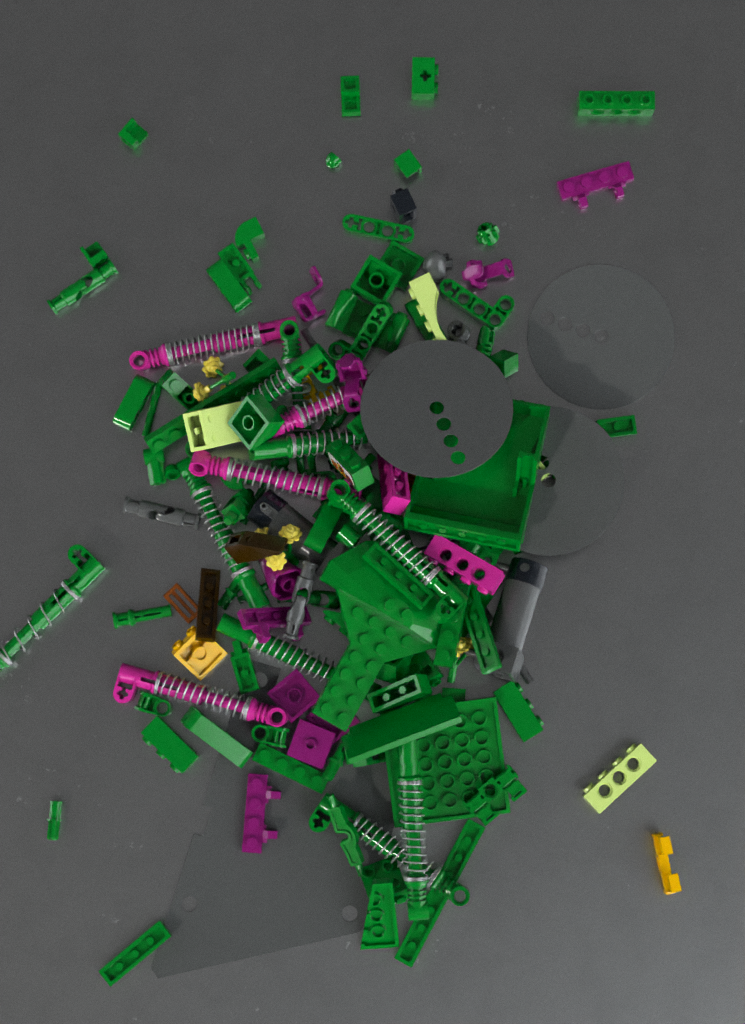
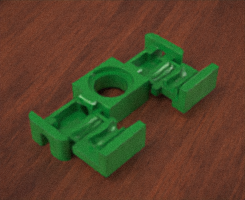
M506 764L508 768L496 778L492 776L477 789L479 792L467 802L463 801V805L472 815H475L474 811L477 812L476 816L485 826L499 815L498 812L491 810L490 802L503 792L504 789L505 792L511 794L513 802L527 792V789L521 782L515 780V777L518 779V774L509 764ZM488 784H493L496 787V793L488 795L485 792V787Z

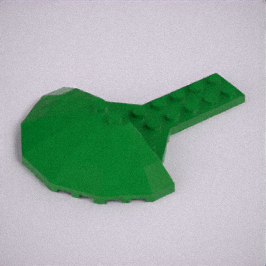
M382 540L363 541L359 545L329 560L319 580L336 591L341 606L343 622L348 633L349 644L311 713L344 732L349 728L383 664L430 649L436 650L442 625L436 623L431 617L432 608L441 599L436 593L420 610L362 558L375 542L379 544ZM384 543L381 547L385 549L387 545ZM391 548L387 550V552H388L390 555H391L390 551L392 550ZM443 571V574L450 579L448 573ZM445 607L441 610L442 614H444Z

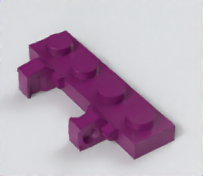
M629 161L557 181L556 184L562 201L572 198L573 202H578L580 210H583L589 206L586 196L595 191L606 188L613 189L616 200L624 198L623 187L626 186V182L634 180V175Z
M291 606L240 609L237 615L243 630L252 629L253 633H256L259 644L270 640V628H286V617ZM305 606L303 624L300 625L299 632L297 635L299 639H291L292 642L300 641L302 636H304V633L302 631L303 626H309L312 623L307 607Z
M248 773L242 852L262 853V843H267V839H278V831L266 830L267 825H264L265 807L269 803V799L281 800V791H271L272 786H267L268 775Z

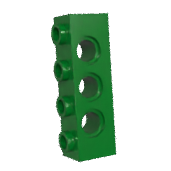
M579 91L577 97V116H652L655 111V91Z

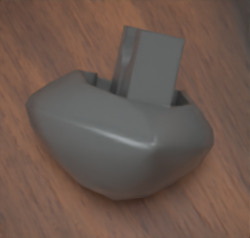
M438 250L429 252L423 261L425 274L429 272L435 282L442 281L445 277L446 268L453 266V259H449V254H442Z

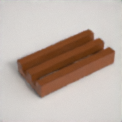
M176 583L163 597L190 624L197 618V611L194 613L175 590L178 589L196 610L198 605ZM170 594L192 615L190 618L169 597Z

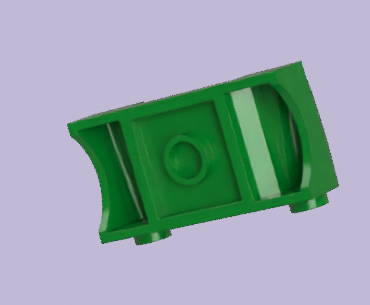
M349 288L341 290L328 316L325 327L355 340L375 306L359 300L356 292ZM382 310L381 314L377 318L380 319V317L385 314L384 310ZM400 311L392 313L373 348L387 355L396 351L410 325V320L407 319L408 315ZM370 323V329L377 332V325ZM365 339L360 340V343H363L368 346V343Z

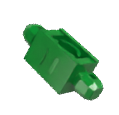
M244 488L234 494L220 511L224 515V523L226 525H235L236 522L247 517L256 503V500L253 498L254 492L252 489Z

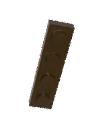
M201 568L195 640L215 642L221 570Z

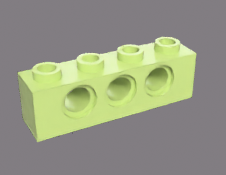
M633 743L626 750L627 754L623 758L619 756L613 761V767L609 771L605 769L598 775L599 780L594 785L591 782L583 789L585 793L582 796L597 813L600 814L657 761L641 743L637 745ZM631 758L637 761V766L634 769H630L627 765L628 760ZM617 771H620L623 775V779L620 782H615L613 779V775ZM603 784L609 788L608 793L604 796L599 793V787Z

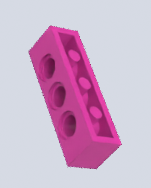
M377 454L383 511L401 516L411 501L408 474L391 465Z
M435 535L424 552L430 562L434 561V566L437 567L439 564L444 567L443 571L451 576L454 574L461 577L460 581L469 586L472 583L484 595L489 593L493 596L505 577L502 570L442 536ZM445 553L452 554L449 560H442ZM467 562L468 567L465 570H460L459 565ZM484 572L485 576L483 579L478 580L475 578L476 574Z

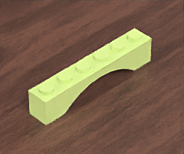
M428 272L410 281L409 285L411 288L408 291L412 300L417 299L419 303L416 308L420 316H425L427 322H424L428 332H433L435 336L432 340H447L440 330L437 319L439 292Z

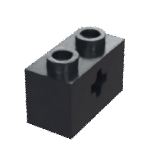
M399 188L393 191L392 195H390V207L398 224H404L417 218V207L408 188L404 190Z

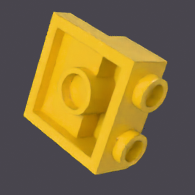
M193 625L186 631L187 636L182 641L179 639L173 644L171 652L201 681L228 653L216 641L213 643L195 640L196 627Z

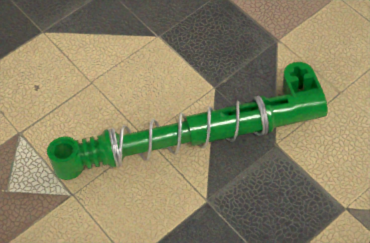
M73 545L68 550V558L78 570L69 579H64L60 582L61 586L58 589H53V594L45 602H40V607L32 615H27L28 623L22 629L14 628L15 636L10 641H1L0 672L2 671L1 668H9L13 664L12 656L18 650L26 652L23 645L31 637L39 639L36 632L40 629L44 630L47 626H52L51 622L60 613H65L64 609L74 600L78 601L82 596V592L106 569L82 545ZM80 552L81 556L88 560L84 563L78 558L77 553ZM2 642H7V644L3 647Z

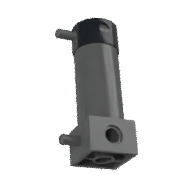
M271 489L266 491L256 501L247 516V520L254 523L257 528L263 529L268 527V535L279 536L278 532L281 531L282 526L288 524L299 527L303 534L299 537V541H294L292 544V554L301 561L304 560L318 564L319 566L315 569V573L319 578L329 560L349 550L331 537L327 540L321 554L304 546L303 544L314 524ZM286 543L284 548L288 550V544Z
M513 557L510 564L497 561L495 565L496 568L506 571L504 588L490 628L499 658L501 659L502 668L487 674L517 683L525 658L521 651L548 573L546 566L521 557ZM469 648V651H466L465 654L475 657L473 664L482 673L475 650Z

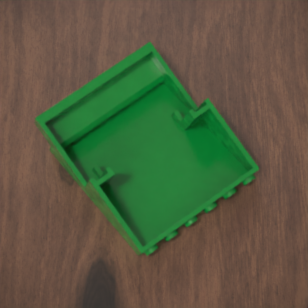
M513 399V419L509 433L503 445L488 461L474 470L452 477L429 478L416 475L410 495L411 501L407 505L404 516V529L520 552L521 544L524 541L551 406ZM436 401L431 403L429 409L434 414H440L443 412L444 406L441 402ZM441 418L437 421L436 425L438 429L445 431L451 427V422L447 418ZM447 435L444 438V444L447 447H455L458 444V438L455 435ZM456 451L451 455V461L455 464H462L465 461V455L460 451Z

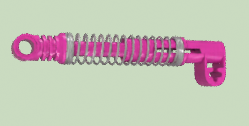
M291 316L265 323L256 321L252 323V326L246 324V327L241 325L238 329L234 327V330L228 328V331H225L223 329L221 333L216 331V334H213L211 332L210 339L205 333L204 340L198 335V342L194 336L192 337V343L187 337L186 344L182 339L180 340V346L176 340L174 341V347L171 342H165L158 347V350L154 348L153 351L149 349V352L147 350L133 352L130 355L129 363L135 370L144 371L151 368V366L153 368L156 367V364L161 366L160 363L168 367L178 365V358H181L184 363L185 356H187L190 362V355H193L196 361V354L199 353L202 359V352H205L208 358V351H211L214 357V350L220 355V352L223 351L226 354L228 350L232 353V349L238 351V348L241 347L244 350L245 346L250 348V345H254V347H256V344L257 346L264 345L267 341L280 339L281 324L286 320H292L297 324L296 317ZM291 325L286 326L284 329L286 335H292L295 332V328ZM275 329V331L260 334V332ZM138 356L144 357V364L141 366L135 364V359Z

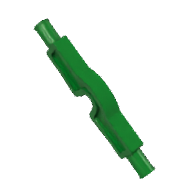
M334 793L326 796L330 805L328 813L332 820L334 831L348 835V838L341 841L340 846L350 866H355L359 877L364 876L366 872L362 863L365 859L358 844L359 835L357 829L348 820L343 805L337 803Z

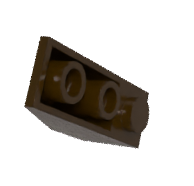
M242 531L231 534L224 548L234 561L240 564L281 554L288 539L257 532Z

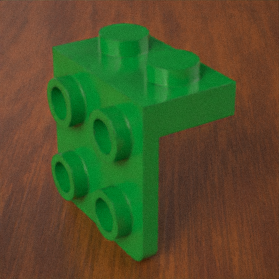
M393 856L390 859L386 858L364 867L366 874L361 876L368 899L373 879L393 878L395 904H402L407 901L408 889L404 884L400 868H397V860L391 863Z

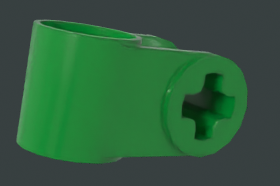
M140 690L139 693L141 695L134 709L162 717L172 714L173 704L171 701ZM163 702L168 706V710L165 713L159 711V706Z
M258 724L252 729L251 735L257 742L286 748L285 740L290 729ZM259 727L264 728L266 731V735L262 739L255 736V730ZM279 732H281L280 741L278 742Z

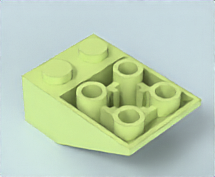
M242 401L184 413L183 419L191 452L240 442L239 437L227 423Z

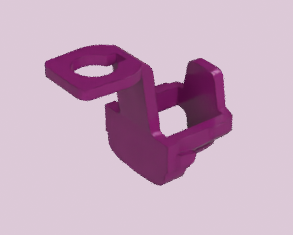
M506 258L483 266L482 260H470L466 263V269L461 272L463 280L470 281L473 288L477 289L487 287L486 280L502 274L506 278L515 276L512 262ZM506 264L509 268V272L505 269Z
M312 266L309 272L317 286L309 292L297 296L292 301L294 309L305 323L311 322L326 313L325 309L318 312L310 298L323 286V280L315 266Z
M348 353L336 361V370H338L340 382H346L343 398L345 409L347 412L360 411L361 396L358 394L360 380L367 379L368 371L363 366L359 357H355L353 353ZM354 397V400L358 401L359 405L356 407L350 406L348 403L350 398Z

